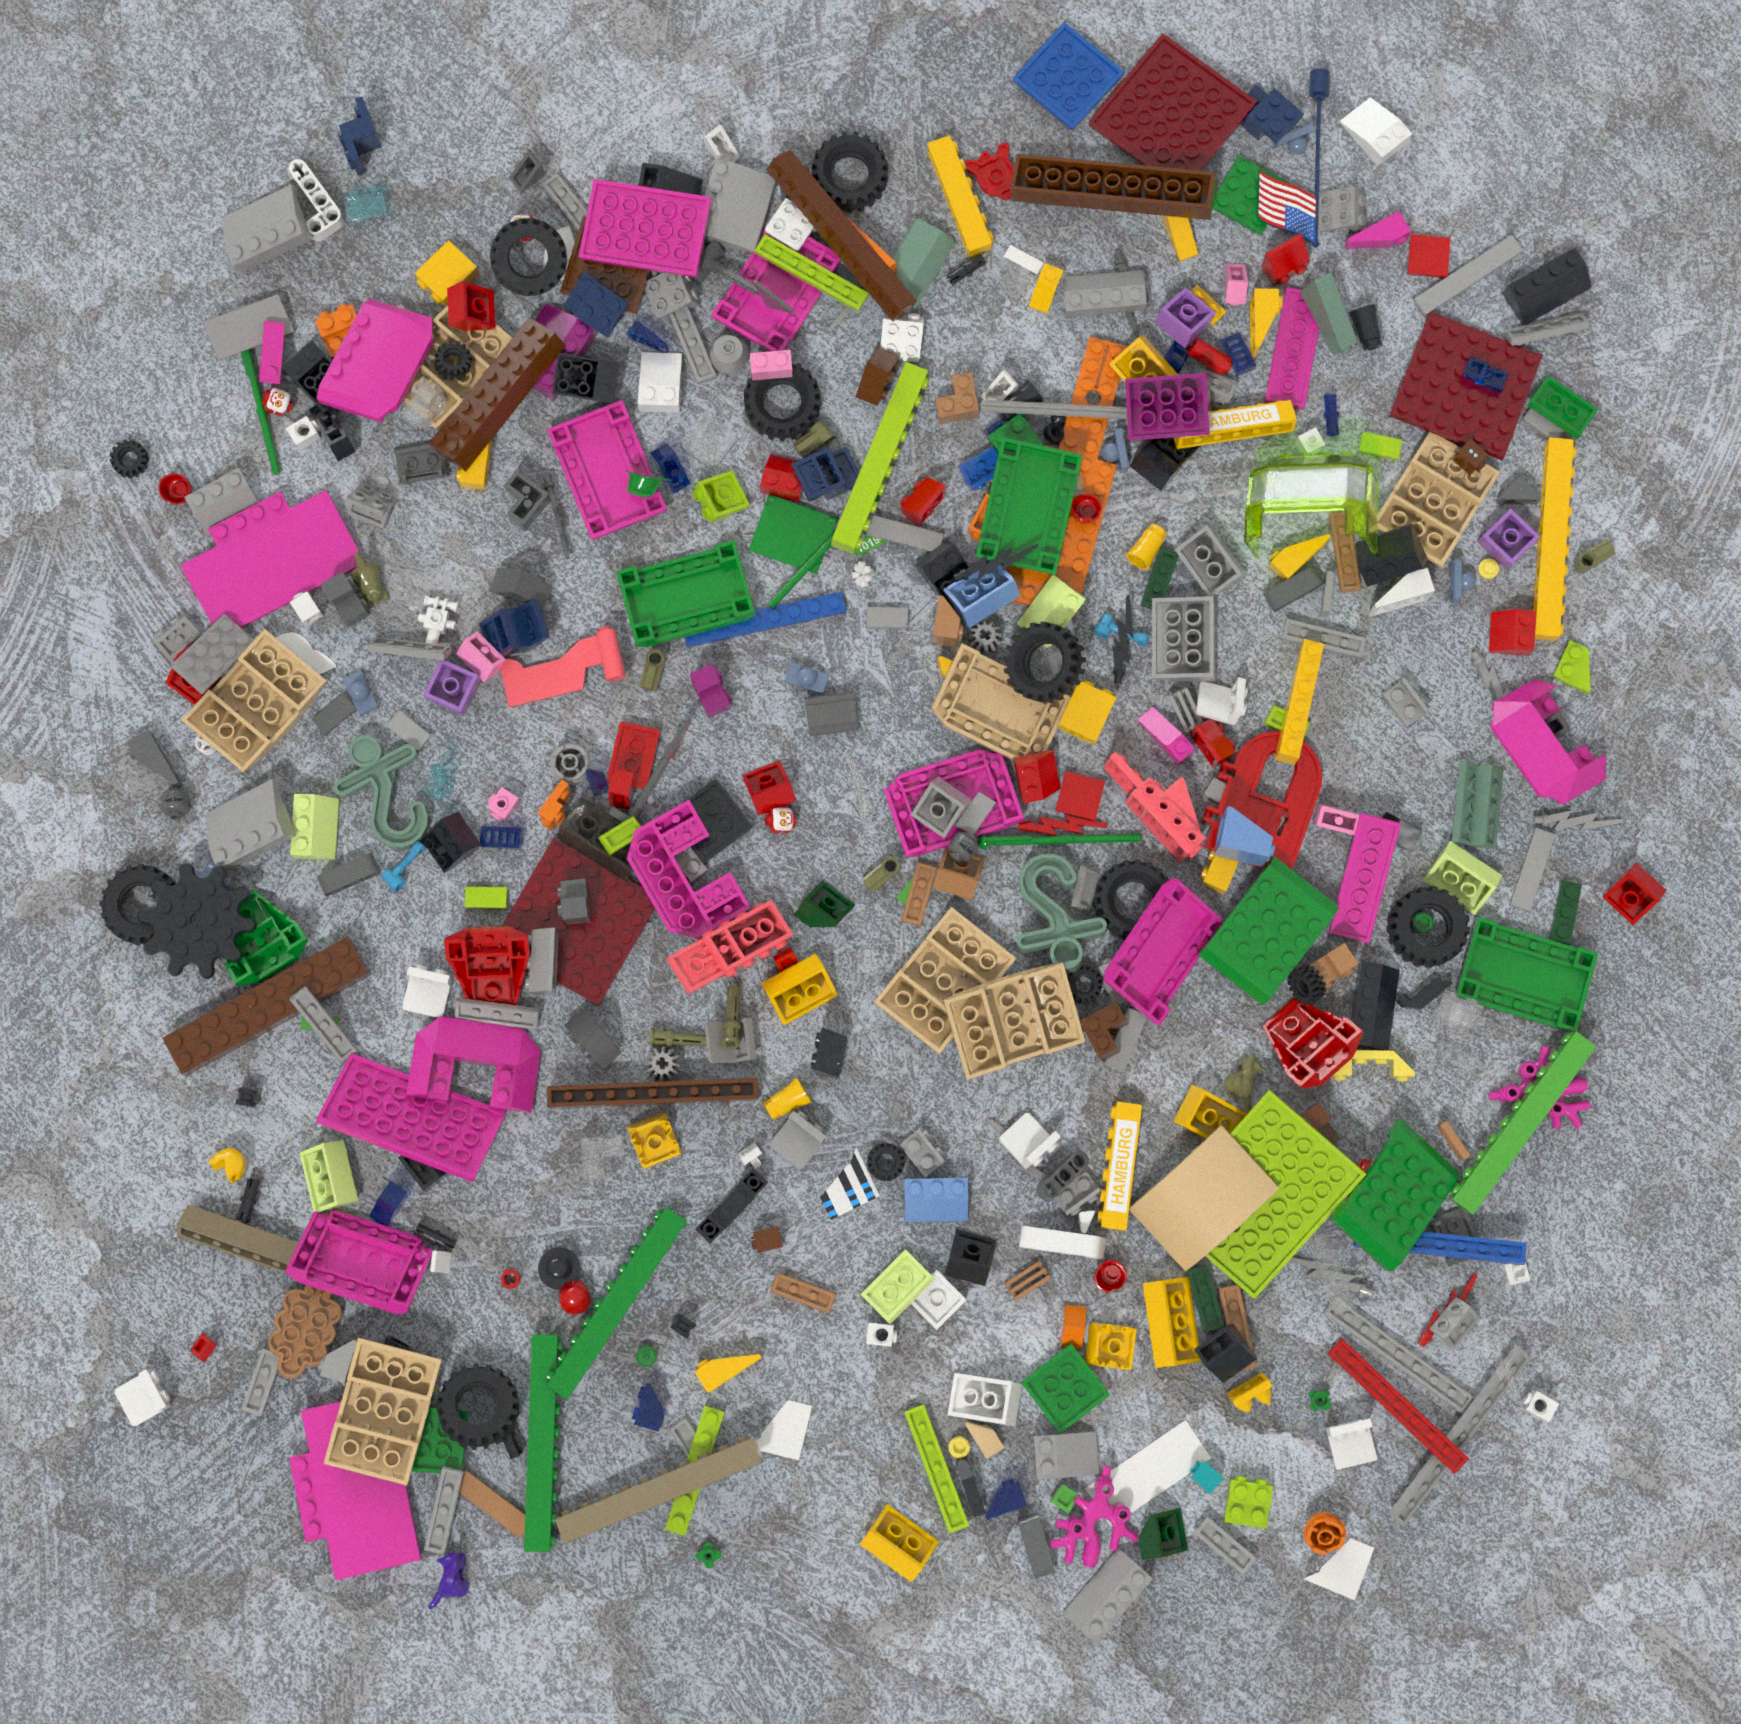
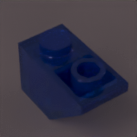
M646 1383L645 1387L641 1386L638 1395V1399H641L639 1408L635 1407L632 1419L635 1420L634 1425L659 1432L666 1410L652 1384Z

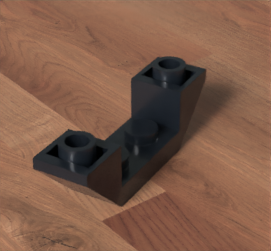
M752 1168L739 1182V1185L695 1230L711 1244L768 1184V1181Z

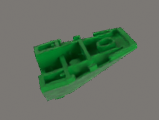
M254 889L250 891L249 900L241 905L240 913L244 917L253 918L257 923V928L252 933H241L236 939L237 946L243 951V959L240 962L233 963L226 958L227 962L225 963L226 969L236 986L262 983L297 961L308 942L297 922L289 918Z

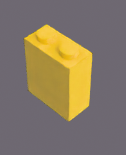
M448 240L414 274L417 279V285L422 290L427 289L431 293L430 297L437 304L441 302L446 307L448 305L447 288L461 281L471 283L479 275L477 266Z
M1086 680L1081 681L1080 685H1077L1060 720L1058 729L1095 745L1117 697L1113 696L1114 694L1107 689H1102L1101 691L1095 688L1093 683Z

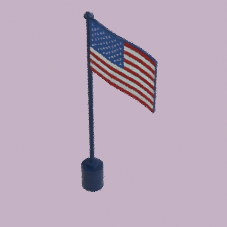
M1327 69L1311 70L1309 79V96L1314 101H1317L1315 196L1297 186L1273 179L1259 171L1257 218L1272 227L1296 235L1301 234L1315 248L1320 244L1318 243L1321 101L1329 96L1330 71Z

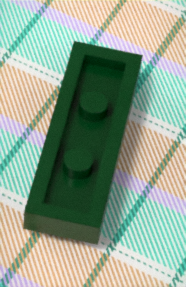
M1163 548L1159 549L1140 606L1152 609V598H1165L1179 557L1177 553Z
M1565 880L1560 881L1549 940L1566 945L1571 944L1582 884Z
M1207 1265L1186 1271L1203 1333L1223 1328L1224 1323Z

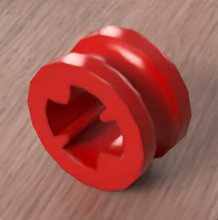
M506 1270L501 1275V1283L505 1288L512 1289L520 1284V1275L515 1270ZM513 1273L516 1282L510 1283V1285L506 1284L508 1281L505 1280L506 1275L510 1276Z

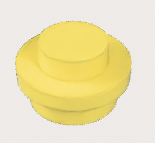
M1484 559L1479 564V574L1485 579L1494 578L1499 572L1498 563L1493 559Z
M957 1436L950 1441L949 1451L954 1457L963 1458L969 1453L970 1444L966 1438Z

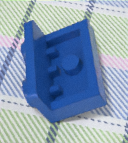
M991 446L957 466L969 488L979 490L986 486L987 481L993 479L998 454L995 448Z

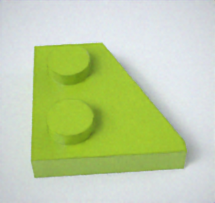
M1569 640L1552 678L1589 694L1591 690L1589 649Z

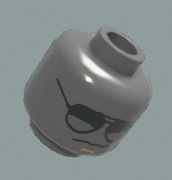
M169 788L162 795V812L169 816L170 819H181L182 816L189 812V795L181 788Z
M968 831L964 833L958 832L948 844V848L951 851L950 856L957 862L961 860L970 861L979 849L978 839Z

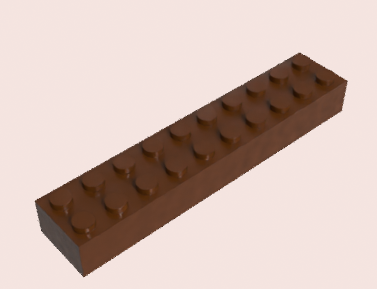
M1017 154L1010 192L1012 201L1211 220L1217 179L1216 172Z
M347 936L166 1035L162 1039L181 1075L187 1077L300 1015L301 1013L289 998L304 986H307L321 1003L371 976L352 939Z

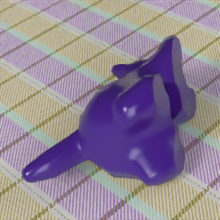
M450 1552L443 1558L437 1559V1562L442 1564L444 1571L439 1582L438 1592L429 1604L428 1609L436 1607L441 1598L464 1597L468 1592L469 1583L462 1577V1572L466 1566V1556L464 1553H460L458 1556L457 1553Z

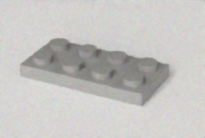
M223 614L171 665V668L203 694L237 661L238 657L254 639L226 614Z

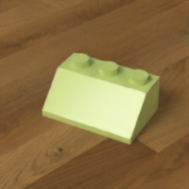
M1052 575L1020 618L1017 625L1021 628H1029L1030 623L1040 624L1042 621L1065 628L1086 598L1061 579ZM1044 644V646L1050 649L1052 644Z
M294 794L292 825L297 836L291 838L290 855L294 859L336 860L340 799L315 794Z
M1450 841L1423 881L1430 886L1438 887V890H1448L1449 895H1455L1459 898L1457 902L1460 905L1463 904L1466 910L1476 915L1498 886L1502 875Z
M344 1140L322 1143L300 1152L313 1212L318 1211L320 1213L358 1201Z

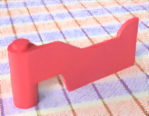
M611 626L599 628L596 636L579 640L558 660L524 668L518 661L506 659L501 667V673L509 708L583 690L586 668L602 664L607 682L626 678L616 629H611Z

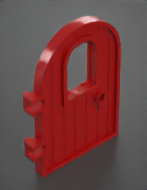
M1267 732L1253 737L1240 749L1233 764L1223 761L1217 779L1227 782L1218 808L1207 806L1201 823L1211 826L1203 848L1211 851L1215 850L1221 816L1226 808L1230 806L1273 837L1272 844H1275L1273 856L1293 870L1322 785L1321 765L1312 748L1303 741L1300 757L1294 765V772L1283 803L1274 798L1269 799L1266 795L1263 796L1255 793L1267 758L1276 753L1280 732ZM1228 770L1236 772L1234 778L1227 775ZM1212 815L1220 816L1219 821L1212 820ZM1283 816L1285 817L1286 822L1283 825L1280 836H1278L1276 834L1278 832L1280 823L1282 822L1281 817ZM1266 861L1262 867L1252 864L1248 865L1254 866L1259 869H1263L1269 861Z

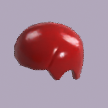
M171 473L165 475L160 480L158 491L163 500L179 505L187 502L185 496L192 493V486L185 476Z
M1080 494L1076 499H1072L1071 513L1079 523L1091 524L1102 514V504L1092 494Z
M1114 1259L1101 1262L1095 1270L1094 1281L1097 1287L1106 1293L1121 1289L1127 1280V1270L1124 1265Z
M572 1280L566 1282L559 1290V1303L567 1314H581L590 1307L591 1294L588 1286L582 1281Z

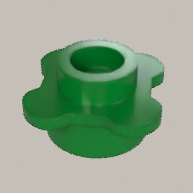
M1327 1389L1318 1392L1311 1390L1309 1392V1397L1311 1398L1310 1408L1312 1411H1317L1318 1409L1329 1410L1331 1408L1328 1397L1330 1393Z
M710 1542L705 1543L704 1548L696 1553V1559L701 1560L708 1569L712 1568L713 1563L721 1558V1552L712 1547Z

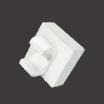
M755 1142L737 1153L744 1165L751 1162L755 1169L762 1165L758 1159L762 1152Z
M1526 1262L1525 1265H1503L1508 1286L1530 1280Z

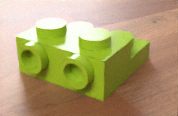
M733 470L699 481L693 488V497L696 502L700 501L703 507L701 510L702 516L705 520L708 519L710 524L726 519L731 514L748 509L750 506Z
M1235 1476V1479H1229L1223 1522L1267 1529L1273 1486L1268 1485L1269 1481L1256 1479V1483L1247 1482L1248 1478L1242 1476Z

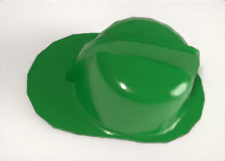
M625 470L629 473L627 491L639 497L652 496L657 491L662 480L673 481L672 479L646 477Z

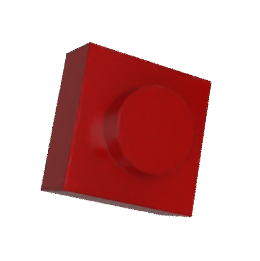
M791 947L772 957L780 973L799 963Z
M202 1333L190 1351L198 1359L205 1362L213 1353L217 1344L209 1336Z

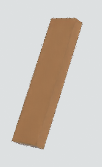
M1350 512L1329 513L1328 517L1340 593L1360 591L1361 584Z
M1236 1284L1218 1288L1225 1326L1234 1324L1253 1351L1240 1286ZM1255 1361L1243 1370L1257 1368Z
M465 1470L459 1493L521 1539L525 1533V1513L468 1470Z

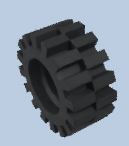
M453 340L449 341V345L444 342L442 347L439 346L435 352L436 371L438 370L440 376L443 374L444 379L450 377V381H454V377L457 380H460L461 376L463 378L466 377V372L469 374L472 356L469 348L466 349L465 344L459 346V341H456V344H453ZM450 355H455L460 358L461 363L457 366H450L445 362V359Z
M125 439L123 443L117 442L118 446H113V453L110 452L109 455L113 469L124 478L138 477V474H143L145 472L144 469L148 467L147 462H149L148 453L139 442H134L131 439L130 441ZM127 452H133L137 455V461L132 466H125L122 463V457Z
M1308 964L1294 970L1287 978L1289 979L1287 984L1291 986L1289 991H1293L1292 996L1297 997L1298 1002L1302 1001L1303 1005H1310L1325 996L1324 992L1327 989L1324 987L1326 982H1322L1323 976L1318 975L1320 972L1318 970L1314 971L1315 967H1310Z
M1083 965L1076 972L1067 975L1073 999L1079 1004H1088L1094 1001L1102 991V977L1093 967ZM1087 977L1091 981V989L1088 992L1083 993L1077 990L1075 983L1078 978Z
M892 1143L878 1144L871 1149L867 1158L869 1172L874 1178L881 1181L896 1179L902 1173L905 1165L903 1152ZM883 1154H889L894 1159V1166L889 1170H883L878 1166V1158Z

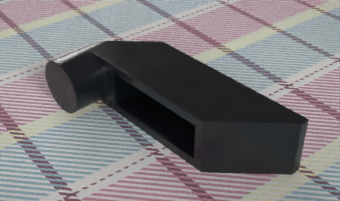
M1433 980L1411 999L1404 993L1396 1002L1401 1008L1421 1010L1447 989L1452 982Z
M958 1458L955 1465L972 1515L977 1517L985 1514L970 1465L966 1458Z

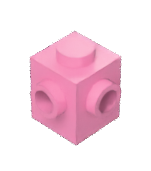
M501 787L498 793H494L488 800V809L491 811L490 815L498 821L503 819L507 822L521 801L518 797Z

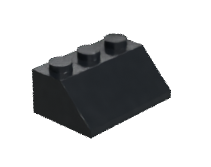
M1412 523L1356 542L1359 571L1367 587L1423 569L1428 560Z

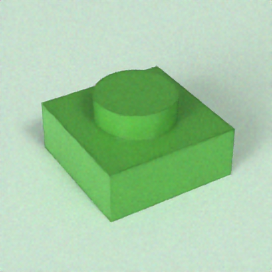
M1061 1483L1050 1501L1069 1514L1075 1504L1073 1500L1079 1494Z

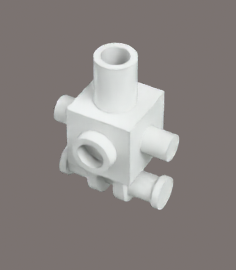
M426 595L424 605H430L433 608L428 607L426 615L419 614L418 622H423V627L428 632L425 643L438 644L440 634L446 635L447 628H455L456 621L450 620V614L447 609L457 612L459 602H450L447 598H444L443 601L438 596L431 598Z

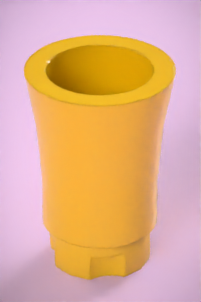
M1150 524L1134 546L1125 554L1127 560L1139 569L1148 571L1167 536L1165 530L1158 525Z
M796 1078L788 1086L765 1101L764 1106L772 1119L775 1120L801 1106L812 1103L800 1080Z

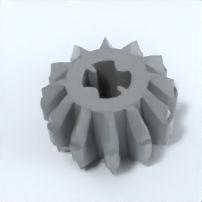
M985 619L982 620V625L979 623L975 624V628H969L971 635H968V640L973 641L970 647L978 646L976 650L980 652L981 649H984V654H988V648L995 652L996 648L994 645H1001L998 639L1002 638V633H997L1000 627L995 626L993 628L994 621L992 620L989 625H986ZM982 634L985 636L989 635L988 640L985 638L981 639Z
M662 1046L661 1053H659L657 1048H654L653 1050L656 1055L653 1056L650 1053L647 1055L652 1061H646L645 1065L652 1067L647 1069L646 1072L648 1074L654 1072L652 1075L653 1080L660 1075V1082H664V1075H666L668 1080L671 1081V1072L674 1075H678V1071L673 1068L681 1067L680 1063L674 1062L679 1059V1056H672L673 1049H670L666 1054L665 1046ZM661 1059H665V1062L668 1063V1067L665 1066L666 1069L661 1070V1067L657 1065L658 1062L661 1063Z

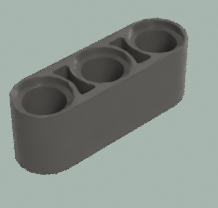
M1311 566L1269 589L1263 595L1273 612H1276L1318 589L1324 582L1316 568Z
M369 853L319 874L317 879L324 895L330 896L380 874V870L373 853Z
M1083 1151L1067 1155L1038 1184L1036 1189L1038 1197L1042 1200H1049L1059 1196L1089 1165L1088 1155ZM1074 1157L1079 1159V1166L1075 1165ZM1060 1171L1065 1173V1180L1061 1179ZM1046 1185H1049L1052 1189L1050 1195L1046 1192Z
M1038 1512L1017 1518L1034 1578L1037 1579L1055 1573Z

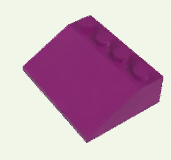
M545 304L535 319L536 322L555 332L564 342L566 347L562 350L561 354L583 357L597 336L595 329L574 315L548 304ZM557 358L533 387L534 390L553 401L558 396L557 394H552Z
M1209 373L1125 379L1128 441L1210 435L1211 391Z

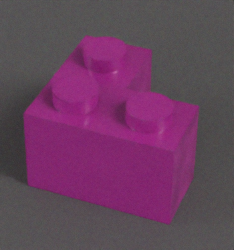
M710 664L689 674L691 683L709 719L731 709L730 702L733 700L728 690L724 691L721 686L724 682L718 668L714 669L713 665Z

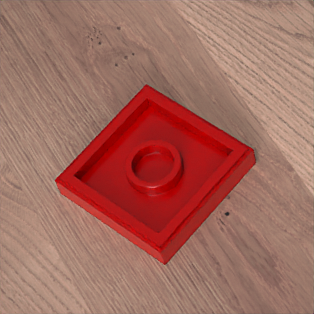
M1411 234L1409 238L1407 275L1435 278L1448 277L1451 238Z
M1065 771L1055 812L1095 821L1105 781Z

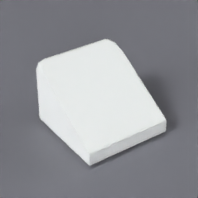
M1095 1210L1079 1212L1078 1220L1081 1234L1087 1232Z
M433 1251L430 1271L449 1273L451 1253Z

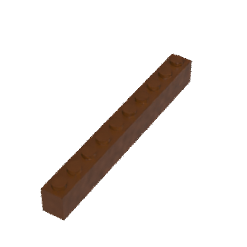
M788 150L774 157L767 168V172L882 308L884 313L892 322L909 313L917 302L916 299L794 153Z
M757 1078L547 1086V1107L549 1109L759 1101Z

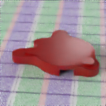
M1007 143L999 144L994 156H991L988 151H984L978 160H967L964 163L965 171L971 173L976 178L978 186L984 193L999 197L1004 201L1012 198L1010 186L1014 171V165L1008 157L1009 145Z

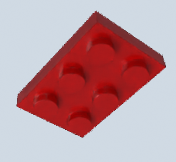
M620 721L606 781L611 782L614 769L625 768L634 773V788L643 790L650 779L661 731Z

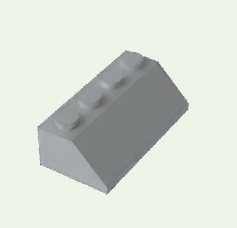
M1143 270L1063 277L1066 317L1146 311L1147 303Z
M1118 1548L1062 1613L1097 1644L1153 1578Z

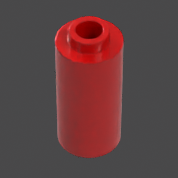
M1196 337L1188 348L1187 355L1219 375L1227 374L1233 365L1231 357L1199 337Z

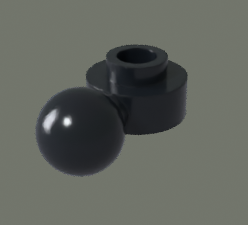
M1051 415L1052 423L1044 428L1043 435L1050 444H1057L1064 438V430L1061 425L1066 422V416Z

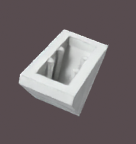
M718 125L704 137L705 147L715 159L735 162L740 158L721 125Z
M1003 370L980 397L982 400L1004 401L1018 389V384L1006 370Z

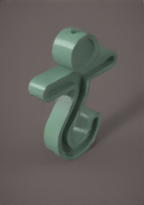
M368 735L356 737L349 745L348 755L350 760L359 769L337 780L333 787L334 792L341 798H347L368 786L373 787L375 791L370 817L373 833L382 844L392 849L404 850L410 848L415 842L421 841L429 829L430 817L426 806L420 801H414L410 804L411 823L405 830L395 831L391 829L389 817L396 771L413 763L418 757L417 750L411 744H405L384 755L382 746L375 738Z
M1041 854L1031 858L1023 866L1019 876V888L1024 902L1047 920L1049 926L1045 929L1020 934L1017 938V947L1022 953L1050 949L1051 964L1063 963L1066 974L1076 972L1083 962V949L1079 942L1103 937L1107 932V923L1100 917L1076 922L1066 914L1064 909L1037 888V880L1045 874L1056 876L1065 889L1074 888L1077 882L1076 873L1072 865L1065 858L1055 854Z

